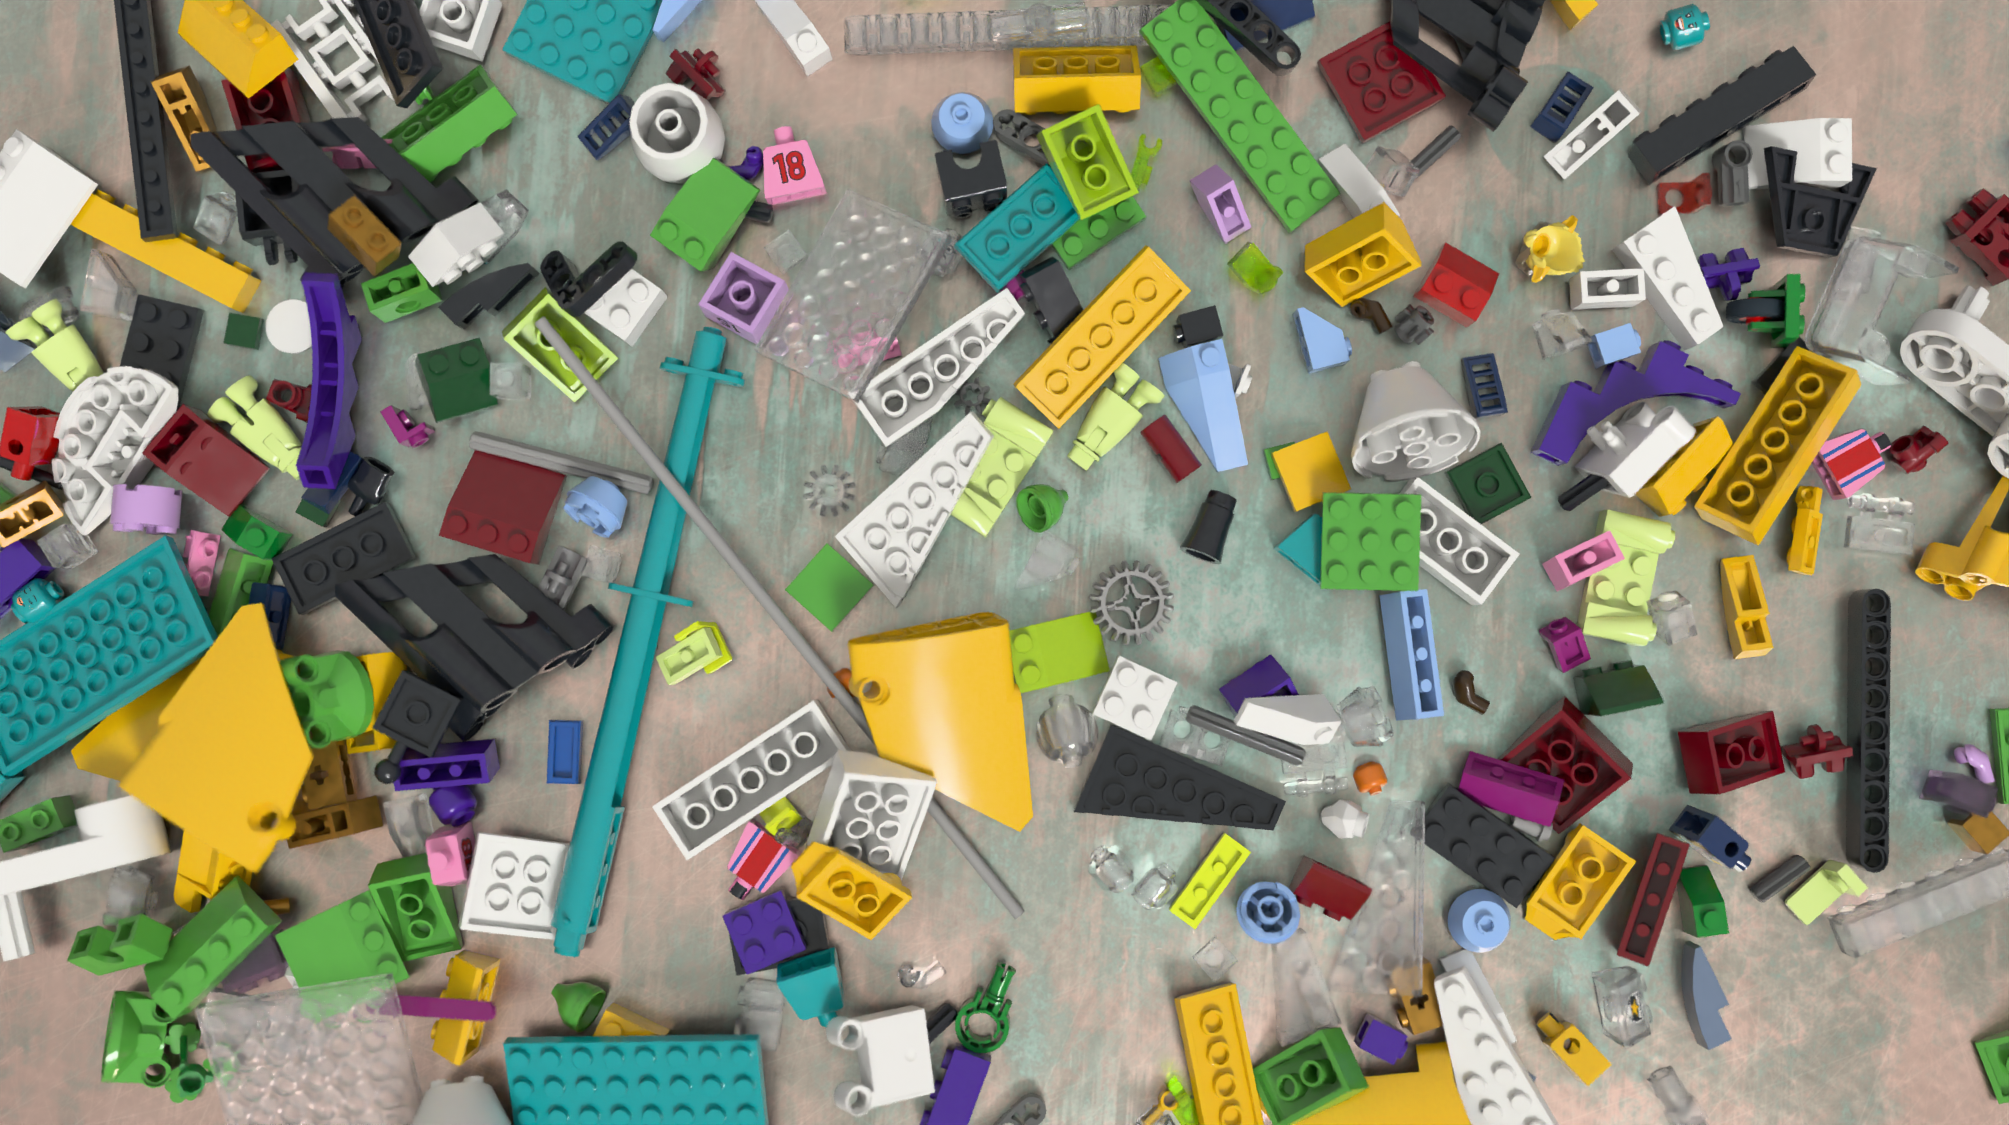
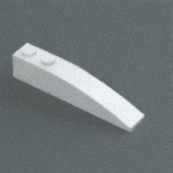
M1006 288L851 393L852 401L885 447L939 412L1025 315L1024 311L1008 288Z

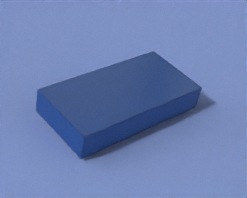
M549 720L547 783H581L583 720Z

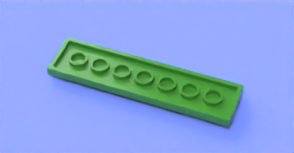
M1178 0L1140 29V34L1288 233L1292 232L1340 194L1205 9L1197 1Z

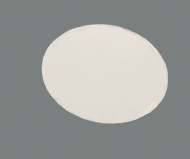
M296 299L285 300L277 304L270 311L266 320V334L271 344L278 350L285 353H300L312 346L310 320L306 302Z

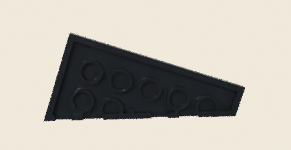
M1110 725L1073 812L1274 831L1286 801L1114 725Z

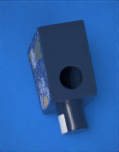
M1687 805L1669 828V831L1684 842L1689 843L1690 847L1706 859L1727 869L1734 868L1741 872L1751 863V857L1745 853L1749 843L1714 814Z

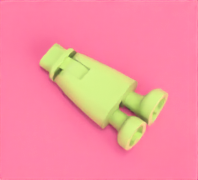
M57 299L43 304L31 313L32 316L21 320L5 332L12 340L29 339L38 347L31 353L72 392L87 378L98 377L104 374L93 352L75 325L67 327L63 321L62 305ZM43 325L47 326L54 336L50 337Z
M1124 363L1113 372L1115 383L1111 390L1104 386L1096 397L1081 424L1076 437L1077 440L1074 439L1072 442L1074 447L1067 455L1069 459L1085 471L1088 470L1094 461L1098 462L1100 460L1099 456L1102 457L1134 428L1143 417L1138 411L1143 405L1147 403H1160L1165 397L1159 389L1142 379L1129 400L1126 402L1122 399L1140 378L1134 370Z
M251 375L243 377L226 390L225 394L228 397H221L213 403L207 416L214 423L228 422L233 426L229 433L263 460L278 467L282 473L288 472L296 480L300 479L296 462L302 448L301 442L284 418L266 398L259 402L255 399L254 393L257 390L258 382ZM234 402L240 405L247 412L246 415L248 417H243L241 415V413L237 410V406Z

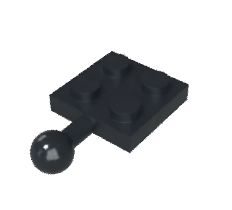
M402 670L372 729L396 740L388 757L376 764L374 769L376 779L383 784L396 782L401 775L399 763L408 747L428 757H433L463 698L407 670Z

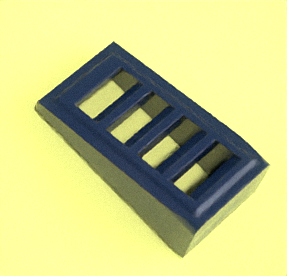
M1567 71L1531 124V128L1552 142H1557L1565 133L1594 87ZM1564 87H1568L1575 93L1579 94L1580 97L1578 98L1574 96L1573 94L1565 90ZM1558 97H1560L1561 99H1563V100L1566 101L1567 103L1571 104V105L1573 106V108H1572L1571 106H1569L1568 104L1564 103L1563 101H1561L1560 99H1558ZM1552 107L1553 109H1555V110L1558 111L1559 113H1561V114H1563L1564 116H1566V118H1564L1563 116L1559 115L1558 113H1556L1555 111H1553V110L1550 109V108Z
M618 94L577 136L596 160L603 158L630 136L629 122L635 102L629 96ZM623 110L630 116L628 119L622 113ZM614 117H615V118L619 121V123L621 124V126H620L619 128H618V127L615 125V123L612 121V119H613ZM604 125L612 133L610 137L602 129ZM594 133L603 141L601 146L593 139L592 135Z
M1494 353L1462 358L1471 415L1475 419H1481L1508 413ZM1487 363L1488 369L1473 371L1472 365ZM1489 376L1490 381L1476 383L1475 378ZM1478 389H1492L1490 394L1479 395ZM1493 400L1494 405L1482 407L1481 401Z

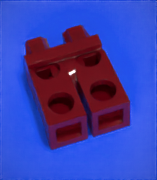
M1983 188L1974 193L1966 202L1977 213L1973 218L1961 209L1952 215L1945 224L1955 234L1950 242L1956 247L1960 246L1962 252L1974 260L1987 273L1985 278L1995 286L2009 279V198L2005 194L1996 198Z

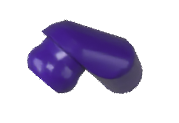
M751 146L746 150L747 154L741 165L728 167L746 180L755 178L764 165L762 150L757 146Z

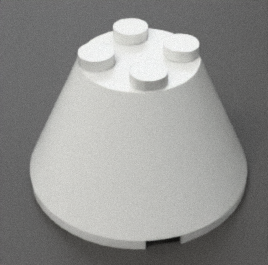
M1412 361L1404 364L1402 367L1389 371H1376L1370 376L1371 382L1366 391L1351 452V460L1357 473L1369 479L1372 478V474L1384 476L1385 481H1402L1423 477L1439 472L1459 462L1457 456L1467 448L1471 452L1479 442L1480 429L1475 418L1427 370L1421 368L1419 362Z
M470 1076L464 1078V1082L451 1083L450 1080L444 1079L432 1081L430 1089L426 1091L411 1125H511L493 1087L484 1083V1077Z

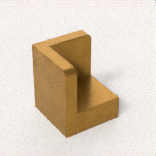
M1985 805L1979 806L1964 821L1951 819L1947 822L1968 848L1974 852L1989 854L2009 836V830Z

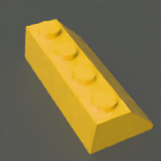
M243 0L184 1L178 34L248 99L298 60L281 33Z
M1137 45L1013 48L1015 113L1022 112L1032 115L1038 112H1054L1065 114L1069 111H1085L1097 104L1100 105L1102 111L1115 110L1124 113L1131 110H1140L1141 72Z

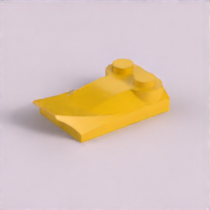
M1579 823L1577 828L1572 829L1567 834L1565 845L1526 901L1525 920L1555 941L1568 937L1582 939L1636 861Z
M815 841L791 865L796 882L797 898L870 940L912 899L911 890L903 886L901 878L896 874L881 873L838 848L829 847Z

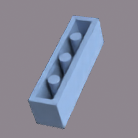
M1427 589L1379 595L1396 721L1444 716Z

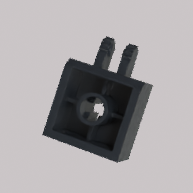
M285 170L254 173L276 196L291 194L299 187ZM235 192L239 233L242 240L254 246L264 245L265 258L269 266L278 264V243H283L284 254L289 263L298 261V255Z

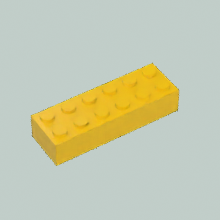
M1796 346L1694 505L1700 518L1759 546L1861 387L1857 370Z

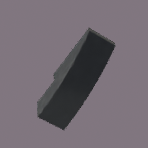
M529 263L497 270L469 283L450 296L438 308L455 325L465 330L485 310L496 317L540 273Z

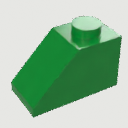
M240 504L233 514L228 517L221 529L235 544L263 560L271 561V558L284 551L293 536L291 532L243 504Z
M1701 865L1682 868L1677 883L1683 931L1697 938L1729 934L1725 902L1709 867Z

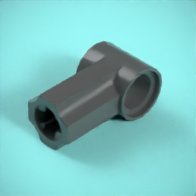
M1732 141L1718 148L1713 154L1712 163L1718 174L1719 206H1736L1749 203L1748 164L1752 159L1753 153L1750 145L1745 141ZM1729 151L1733 152L1736 156L1735 164L1728 157Z

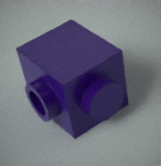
M1367 1013L1355 1036L1354 1043L1360 1049L1394 1065L1397 1058L1401 1059L1407 1050L1408 1042L1406 1039L1408 1036L1401 1029Z

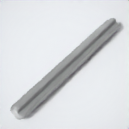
M474 431L470 436L469 447L474 450L586 479L590 476H595L608 480L617 487L648 494L652 488L653 478L648 475Z

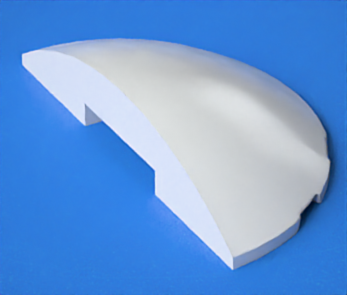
M131 366L108 368V372L98 377H89L72 392L60 412L53 435L54 438L59 439L58 457L52 459L53 478L55 483H62L63 492L67 500L62 504V507L70 521L82 535H88L111 515L113 485L127 484L126 488L134 489V487L141 483L154 464L142 452L176 413L178 404V387L158 373L147 369L132 368Z

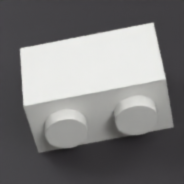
M1644 268L1581 271L1569 279L1571 310L1633 307L1646 300Z

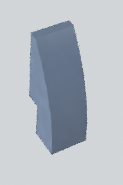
M1688 941L1684 943L1681 962L1684 1006L1697 1044L1707 1050H1711L1732 1040L1718 1011L1729 1005L1702 947Z

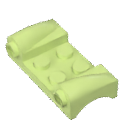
M1002 397L997 402L991 399L982 413L986 417L984 425L994 437L950 514L985 538L1054 432V430Z
M1608 509L1599 512L1594 537L1610 530L1625 559L1586 578L1577 626L1581 628L1583 635L1609 639L1633 646H1646L1648 641L1654 640L1657 631V625L1653 623L1652 616L1647 615L1658 557L1659 554L1665 553L1667 548L1670 549L1673 546L1675 531L1671 530V523Z

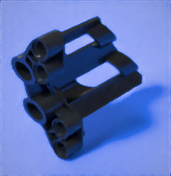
M1391 0L1392 14L1390 26L1393 45L1470 100L1473 105L1467 115L1494 132L1528 83L1526 79L1519 75V65L1526 46L1538 25L1545 0ZM1419 14L1453 36L1463 59L1461 66L1419 39Z
M359 117L330 118L325 121L307 123L293 121L241 126L243 129L206 131L191 134V147L308 265L304 273L337 274L341 289H343L346 282L355 278L365 267L328 230L329 214L354 195L401 243L413 241L429 233L437 223L476 205L479 201L456 176L448 179L437 188L434 187ZM355 145L391 182V185L386 191H374L356 185L320 148ZM269 154L299 185L298 189L288 195L276 196L237 156Z
M496 554L469 557L466 560L448 564L431 563L384 572V576L350 580L335 585L336 598L419 677L463 698L449 726L463 742L472 738L481 729L484 720L493 715L505 701L511 698L518 691V687L536 675L548 672L563 663H567L572 669H576L588 659L593 648L602 643L615 627L592 604L585 606L571 617ZM492 581L528 616L521 624L497 622L489 618L458 587ZM409 597L438 626L432 633L426 636L415 637L379 602Z

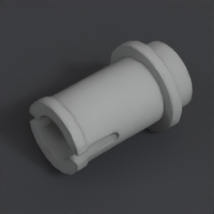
M1513 815L1510 820L1512 828L1536 837V841L1541 842L1542 839L1548 841L1551 836L1553 823H1551V826H1544Z

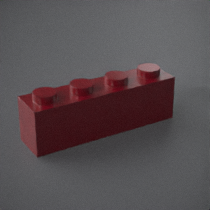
M1657 833L1616 955L1649 967L1690 847L1689 843Z

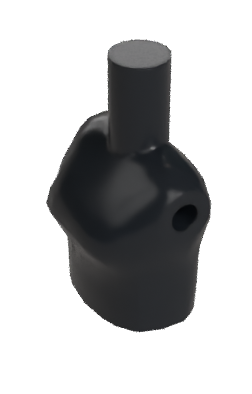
M364 457L357 472L348 482V488L356 495L348 512L353 516H357L362 513L367 502L373 505L379 504L383 500L388 484L395 472L375 458Z

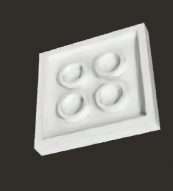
M478 831L458 926L460 930L555 940L557 928L552 927L550 923L570 843Z

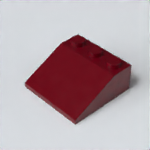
M475 450L448 504L438 536L539 565L567 475Z
M1565 696L1543 713L1498 758V760L1564 780L1560 800L1552 820L1553 829L1558 834L1632 778L1633 763Z

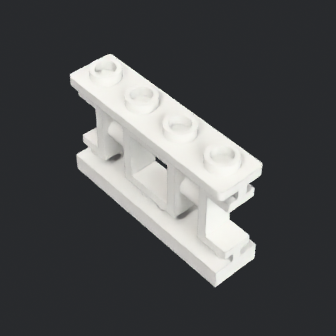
M319 0L324 9L302 25L290 14L285 17L286 21L283 23L278 20L271 23L270 25L281 33L298 58L294 65L332 118L359 117L365 122L368 118L362 112L360 106L382 90L394 101L388 84L381 75L369 83L362 76L375 66L368 54L372 53L376 60L377 58L359 15L355 16L350 9L354 6L351 0ZM334 3L354 28L355 34H352L345 25L333 33L330 32L326 25L339 17L332 6ZM293 32L303 41L315 33L322 40L308 50L315 59L314 63L292 34ZM348 41L360 59L336 75L324 57ZM331 81L338 90H342L352 82L358 90L344 100L351 109L350 113L331 89L328 82Z

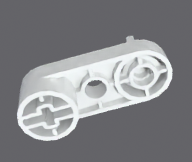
M1969 285L1964 287L1951 309H1933L1922 313L1914 321L1901 343L1900 355L1904 365L1916 377L1993 436L1987 454L1996 470L2009 479V345L1979 322L1990 303L1987 299L1989 292L1983 287L1975 290Z
M132 795L74 810L81 842L0 862V948L3 961L35 953L21 890L171 853L163 816Z

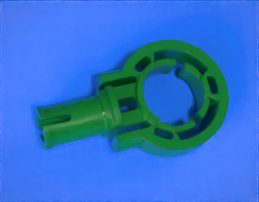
M997 963L982 1002L978 1004L984 988L978 987L974 997L967 1000L958 1011L955 1022L956 1035L962 1045L973 1052L989 1053L995 1051L1002 1046L1008 1036L1010 1028L1008 1012L1012 1001L1006 999L1001 1013H999L1011 980L1016 973V969L1009 965L1004 977H1002L1006 963ZM975 1013L988 1014L997 1023V1029L994 1031L993 1038L996 1039L1000 1030L1003 1033L998 1039L991 1042V1035L982 1037L970 1030V1027L967 1026L969 1018ZM962 1016H966L964 1026H966L965 1032L961 1024Z

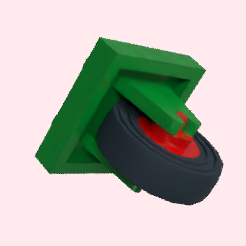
M1786 274L1773 286V290L1751 291L1747 299L1727 303V321L1748 325V332L1772 333L1771 348L1787 347L1799 338V334H1803L1805 328V317L1800 315V303L1804 302L1806 293L1805 284L1801 283V274Z

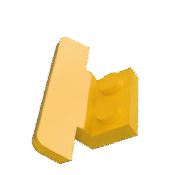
M184 830L173 896L178 906L190 913L200 912L202 895L212 900L238 875L250 887L251 870Z

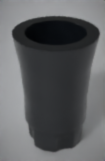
M1210 490L1205 502L1201 504L1198 515L1180 546V550L1199 560L1212 564H1221L1224 545L1234 518L1233 512L1237 499L1220 491Z

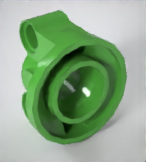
M336 650L315 656H295L280 661L291 698L311 749L323 748L330 742L354 738L365 733L372 720L374 700L368 673L359 659L348 651ZM297 666L299 667L300 675L297 673ZM310 730L312 732V739L309 736Z
M114 990L103 1051L101 1082L142 1083L150 1088H158L169 1081L171 1077L170 1059L163 1053L167 1024L176 1019L173 1020L166 1012L156 1009L158 1003L151 997L150 992ZM158 1063L165 1067L158 1075H149L146 1072V1069L152 1064Z

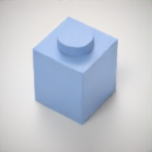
M1631 323L1585 339L1595 369L1641 353L1639 348L1641 346V339L1638 332L1632 328Z

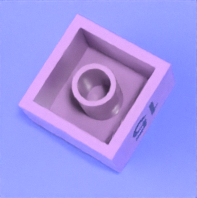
M730 252L698 305L705 317L759 346L791 293L785 280Z

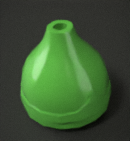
M1030 485L1018 493L1016 506L1023 523L1030 530L1041 533L1053 527L1060 520L1064 505L1069 497L1065 490H1058L1049 485Z
M588 982L558 983L551 992L557 1002L562 1022L570 1029L579 1033L588 1028L595 1020L606 998L605 990Z

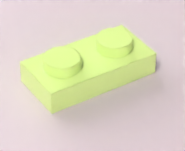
M708 627L700 629L656 656V659L667 684L675 685L722 657L723 654L711 628Z

